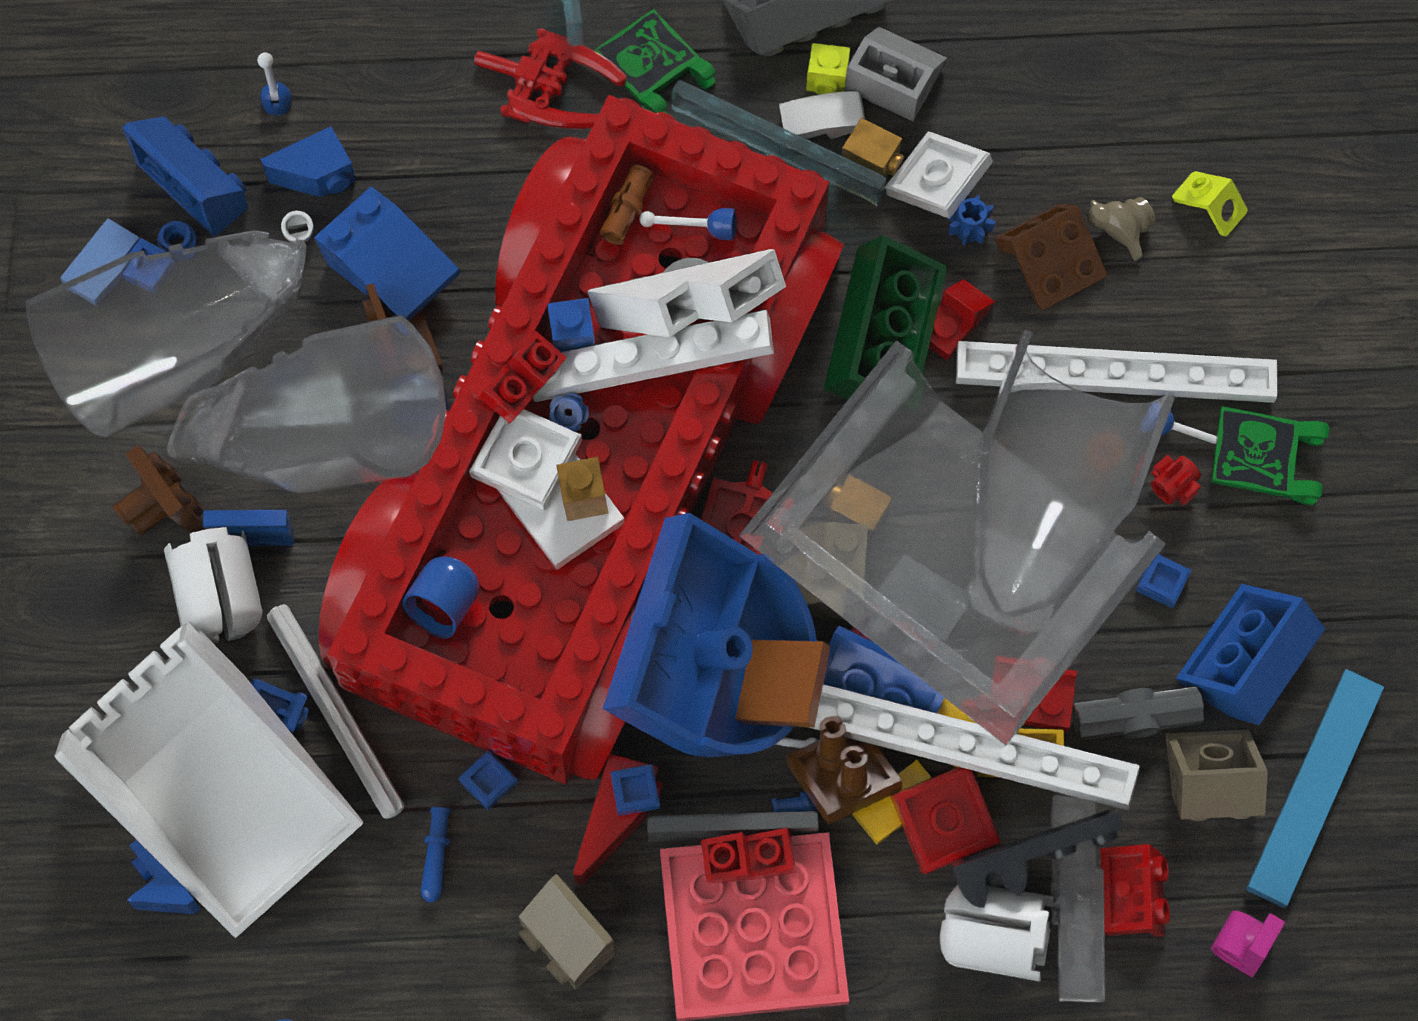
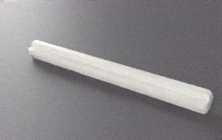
M285 604L274 607L267 615V620L380 814L384 819L395 817L404 809V803L290 608Z

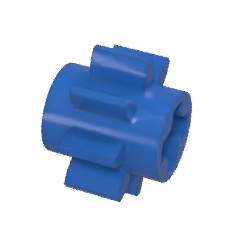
M976 195L975 198L964 199L950 219L946 218L952 222L948 234H956L962 240V245L976 240L982 244L985 237L984 231L993 232L996 221L990 219L994 208L993 205L986 206L980 200V195Z

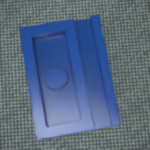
M210 510L203 513V528L227 527L228 535L240 537L242 531H244L248 546H294V528L289 516H287V510Z

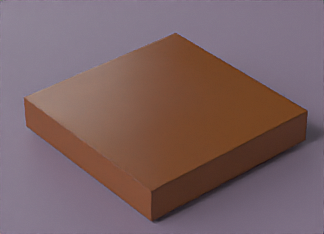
M752 640V658L746 665L735 720L747 725L815 727L831 646L822 641Z

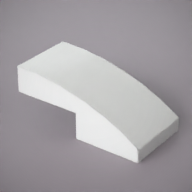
M859 91L821 94L779 104L784 136L789 144L825 133L830 139L850 134L860 118L865 119Z

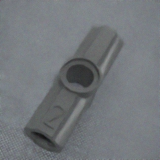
M1197 686L1152 692L1150 688H1137L1118 694L1116 698L1074 703L1072 707L1074 729L1079 741L1124 735L1126 739H1140L1153 736L1163 729L1195 726L1202 724L1204 721V705Z

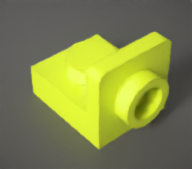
M812 43L806 91H813L819 95L844 92L850 48Z

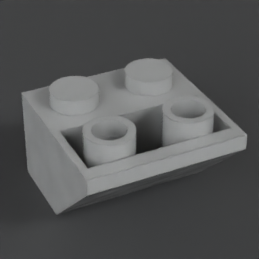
M878 27L864 37L849 63L845 90L848 92L859 91L861 98L910 121H914L944 68L947 58Z

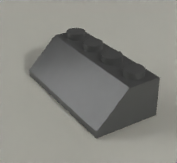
M723 0L747 47L763 56L777 54L784 49V45L793 41L804 42L811 40L818 35L817 31L829 26L836 28L847 25L852 21L851 17L863 12L867 14L878 12L886 7L885 3L892 1Z

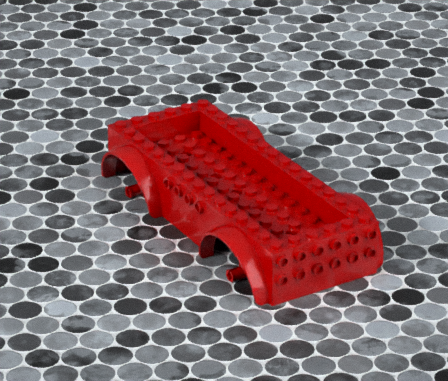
M608 95L587 139L564 137L553 143L544 152L528 175L517 197L505 230L496 273V307L488 322L490 331L485 341L479 340L471 355V363L473 365L468 375H461L453 392V398L456 399L450 411L444 410L441 413L435 428V432L438 434L419 472H398L384 480L359 509L336 554L321 606L319 649L322 661L334 672L340 689L485 751L490 750L499 757L567 785L572 774L590 780L598 778L625 723L622 719L603 710V706L664 520L672 516L687 513L693 514L736 419L751 424L762 422L843 249L844 244L824 232L830 181L825 180L815 171H802L789 166L777 156L761 155L751 151L741 142H728L714 136L703 127H690L677 122L674 117L667 113H654L640 107L638 103L629 98L619 99ZM632 165L644 166L652 171L651 175L655 176L643 198L641 214L649 211L654 216L708 219L709 215L719 208H735L737 211V229L734 241L715 238L710 234L707 227L654 224L651 227H644L640 223V216L634 218L621 245L611 244L604 240L602 235H600V230L611 212L612 198L615 193L620 192ZM774 249L786 287L746 313L767 311L771 322L774 354L578 393L583 399V404L588 406L589 417L585 423L581 424V429L576 431V433L581 434L582 437L591 435L595 436V438L591 440L582 439L575 454L580 460L598 457L604 491L625 518V522L621 527L556 570L497 489L470 477L469 471L500 417L498 413L478 396L535 330L553 345L548 303L588 298L595 345L643 336L647 334L601 328L587 291L661 274L666 268L662 267L659 261L665 257H676L679 260L698 258L710 263ZM699 318L688 326L715 320ZM532 398L524 409L550 421L549 406L552 399L535 402ZM566 409V415L571 416L572 410ZM442 556L458 559L469 566L477 576L480 586L473 605L454 635L447 639L429 635L427 631L409 618L402 603L405 595L426 564L432 559ZM416 597L417 607L435 618V622L442 625H453L452 619L440 607L426 599ZM506 601L514 605V610L509 617L498 619L490 613L492 605L497 602Z

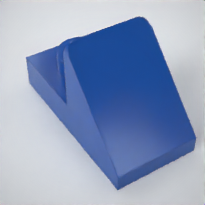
M138 840L129 845L138 856L131 861L146 882L154 877L153 880L127 900L134 909L195 914L201 909L185 887Z

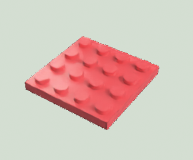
M829 832L791 836L796 873L743 881L707 883L701 845L660 849L677 1021L849 1004Z

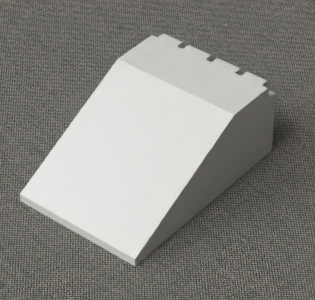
M187 622L160 645L161 649L170 658L165 661L156 651L148 655L128 673L138 687L134 689L124 679L118 682L97 701V704L106 715L102 717L93 707L89 708L69 726V730L62 734L55 758L236 938L363 824V821L248 679L201 630L197 632Z

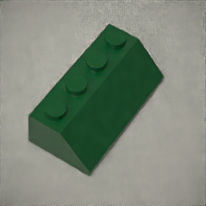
M884 235L858 247L823 389L855 404L904 410L915 409L947 266Z

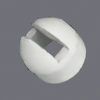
M302 211L288 213L281 223L284 237L294 244L307 242L314 232L311 218ZM308 226V231L289 234L288 229Z

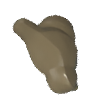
M1143 197L1128 199L1124 203L1112 201L1107 204H1101L1092 200L1087 220L1090 225L1104 230L1109 236L1125 245L1133 260L1136 261L1142 258V250L1139 243L1140 233L1146 232L1149 226L1155 223V213L1149 202Z

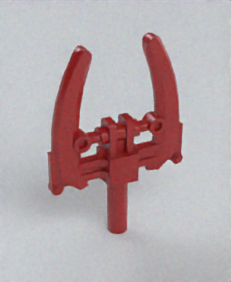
M543 28L537 30L538 40L530 44L528 53H532L530 58L522 56L519 63L480 50L477 51L474 65L515 77L516 88L514 91L511 89L508 91L507 97L509 102L507 105L501 106V115L529 124L534 122L566 129H588L593 127L599 114L568 112L549 107L550 98H553L554 95H561L563 89L560 84L565 85L568 80L564 68L570 66L572 61L602 74L618 86H624L627 82L626 75L601 54L586 46L570 41L568 37L546 31ZM550 55L558 57V63L553 69L546 66ZM538 89L542 90L543 95L541 97H538L535 102L530 100L533 92L537 93Z

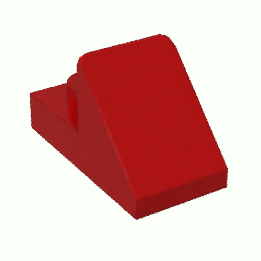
M964 279L947 288L943 292L941 304L937 309L929 348L948 361L956 352L958 341L966 340L994 306L995 301Z

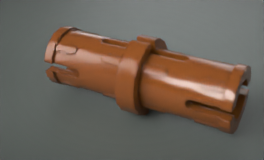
M632 165L620 192L614 194L611 201V212L600 230V235L607 242L615 245L623 244L634 218L640 216L643 209V198L655 177L651 175L652 171L641 165Z

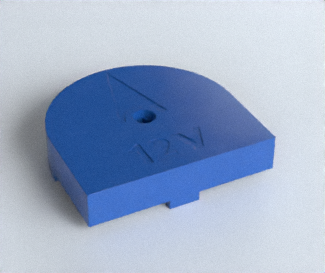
M691 513L665 518L603 710L667 745L693 756L720 757L750 754L773 746L782 740L794 726L741 724L735 718L746 665L752 658V640L816 641L811 613L800 589L787 571L767 554L758 555Z

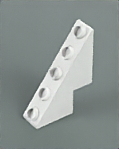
M769 249L598 287L587 292L601 328L671 337L699 318L732 323L785 288L786 284L775 250Z

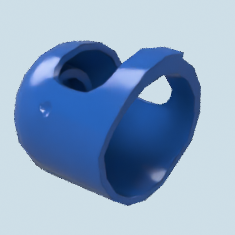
M446 556L434 558L426 564L402 601L403 608L409 618L427 631L429 635L443 639L450 638L456 632L479 593L478 578L469 566L458 559ZM416 597L426 599L440 607L452 619L453 625H442L435 622V618L417 607Z

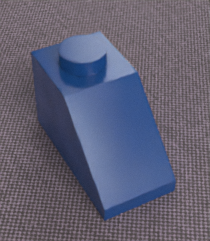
M331 126L261 159L265 176L270 184L318 197H323L329 193L336 194L342 192L350 183L356 181L352 162Z

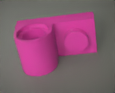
M1233 910L1213 942L1211 950L1220 959L1253 978L1285 921L1269 913L1263 924L1245 913Z

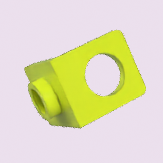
M1197 171L1192 172L1172 195L1176 203L1206 209L1222 236H1228L1248 211L1232 179ZM1231 199L1234 205L1233 214L1227 221H1224L1221 214L1222 207L1227 200Z

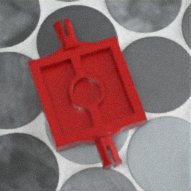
M752 461L746 482L733 483L713 478L701 520L758 555L767 554L775 560L792 498L772 493L762 486L768 465L761 462L758 475L756 476L759 461Z

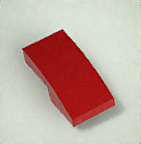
M535 330L478 397L510 424L567 357Z
M788 828L751 835H744L740 832L701 840L707 883L752 880L796 873L791 832Z

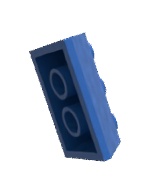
M165 116L128 122L122 127L136 164L214 238L249 208L244 194L247 189L243 182L233 173L226 175L219 168L221 165L218 159L207 148L201 151L193 144L194 138L183 125L178 124L174 126Z
M1241 584L1177 675L1176 680L1186 688L1197 686L1202 699L1228 717L1260 725L1325 628L1303 598Z

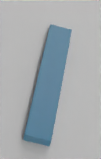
M1347 669L1342 673L1245 890L1282 908L1288 905L1384 689L1383 686Z

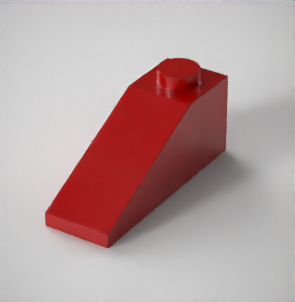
M609 754L573 871L574 883L583 885L648 815V811L618 816L610 772L649 764ZM653 766L660 801L664 782L658 781V767Z

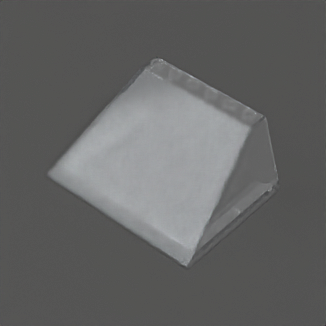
M896 340L740 533L739 537L993 737L1007 746L1165 547L1166 543L1150 531L1146 533L1143 539H1124L944 404L912 360L914 357L913 352Z

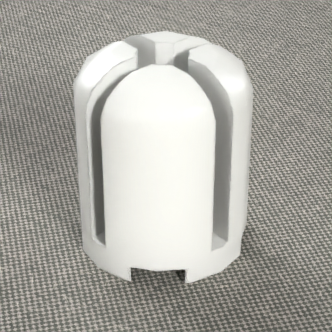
M227 527L206 529L190 533L191 542L180 545L173 550L169 543L165 547L164 553L181 626L189 622L197 632L201 630L212 643H219L218 634L222 633V624L227 641L242 638L260 623L263 611L244 531H242L240 537L228 535Z
M957 885L946 899L944 908L946 920H943L941 924L940 946L946 961L956 967L1041 981L1040 972L1034 970L1035 965L1044 966L1050 935L1049 922H1047L1049 911L1044 910V905L1053 907L1054 897L1024 891L1021 895L1017 896L1009 889L987 885L989 892L985 907L978 908L967 901Z

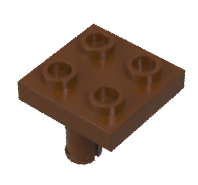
M139 445L125 454L142 478L139 487L112 506L116 514L127 526L131 524L137 533L142 536L165 517L169 516V518L189 533L206 529L203 528V520L200 517L205 510L191 492L187 493L179 484L183 480L169 462L165 463L156 451L149 454Z
M835 716L827 717L819 724L820 740L786 755L788 768L828 825L902 790L901 778L877 745L847 738L845 724L842 725V720Z

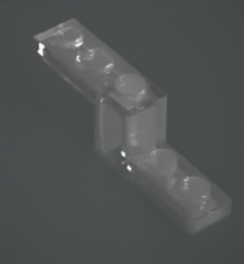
M1053 796L1051 799V828L1095 814V802L1071 796ZM1090 839L1076 844V853L1055 860L1051 858V896L1054 897L1053 907H1051L1052 925H1058L1059 1001L1103 1002L1105 1000L1104 869H1096V846H1093Z

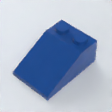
M372 186L314 237L328 266L366 296H368L366 285L374 283L382 308L403 325L411 320L461 274L460 269L397 205Z

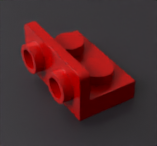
M1150 844L1100 848L1103 933L1108 936L1151 933L1155 937L1165 936V924H1168L1170 921V907L1168 900L1164 898L1163 882H1167L1169 876L1168 863L1165 856H1162V853Z

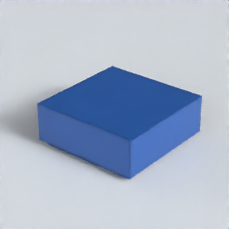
M1154 552L1136 592L1173 609L1191 569Z
M490 750L483 754L458 778L459 782L487 811L518 783V778Z
M652 764L610 772L618 816L660 809Z

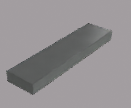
M806 811L649 816L647 818L648 842L701 841L740 832L744 835H751L788 828L791 836L817 834L818 813Z

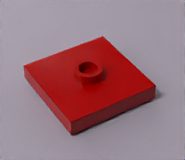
M958 766L890 796L921 874L930 873L1001 842L974 773L970 769Z

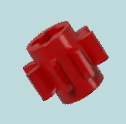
M1166 455L1154 466V470L1151 472V475L1155 477L1151 481L1152 490L1163 502L1169 505L1178 499L1185 506L1198 494L1197 491L1201 488L1197 483L1201 478V473L1197 466L1185 456H1179L1174 461L1169 455Z

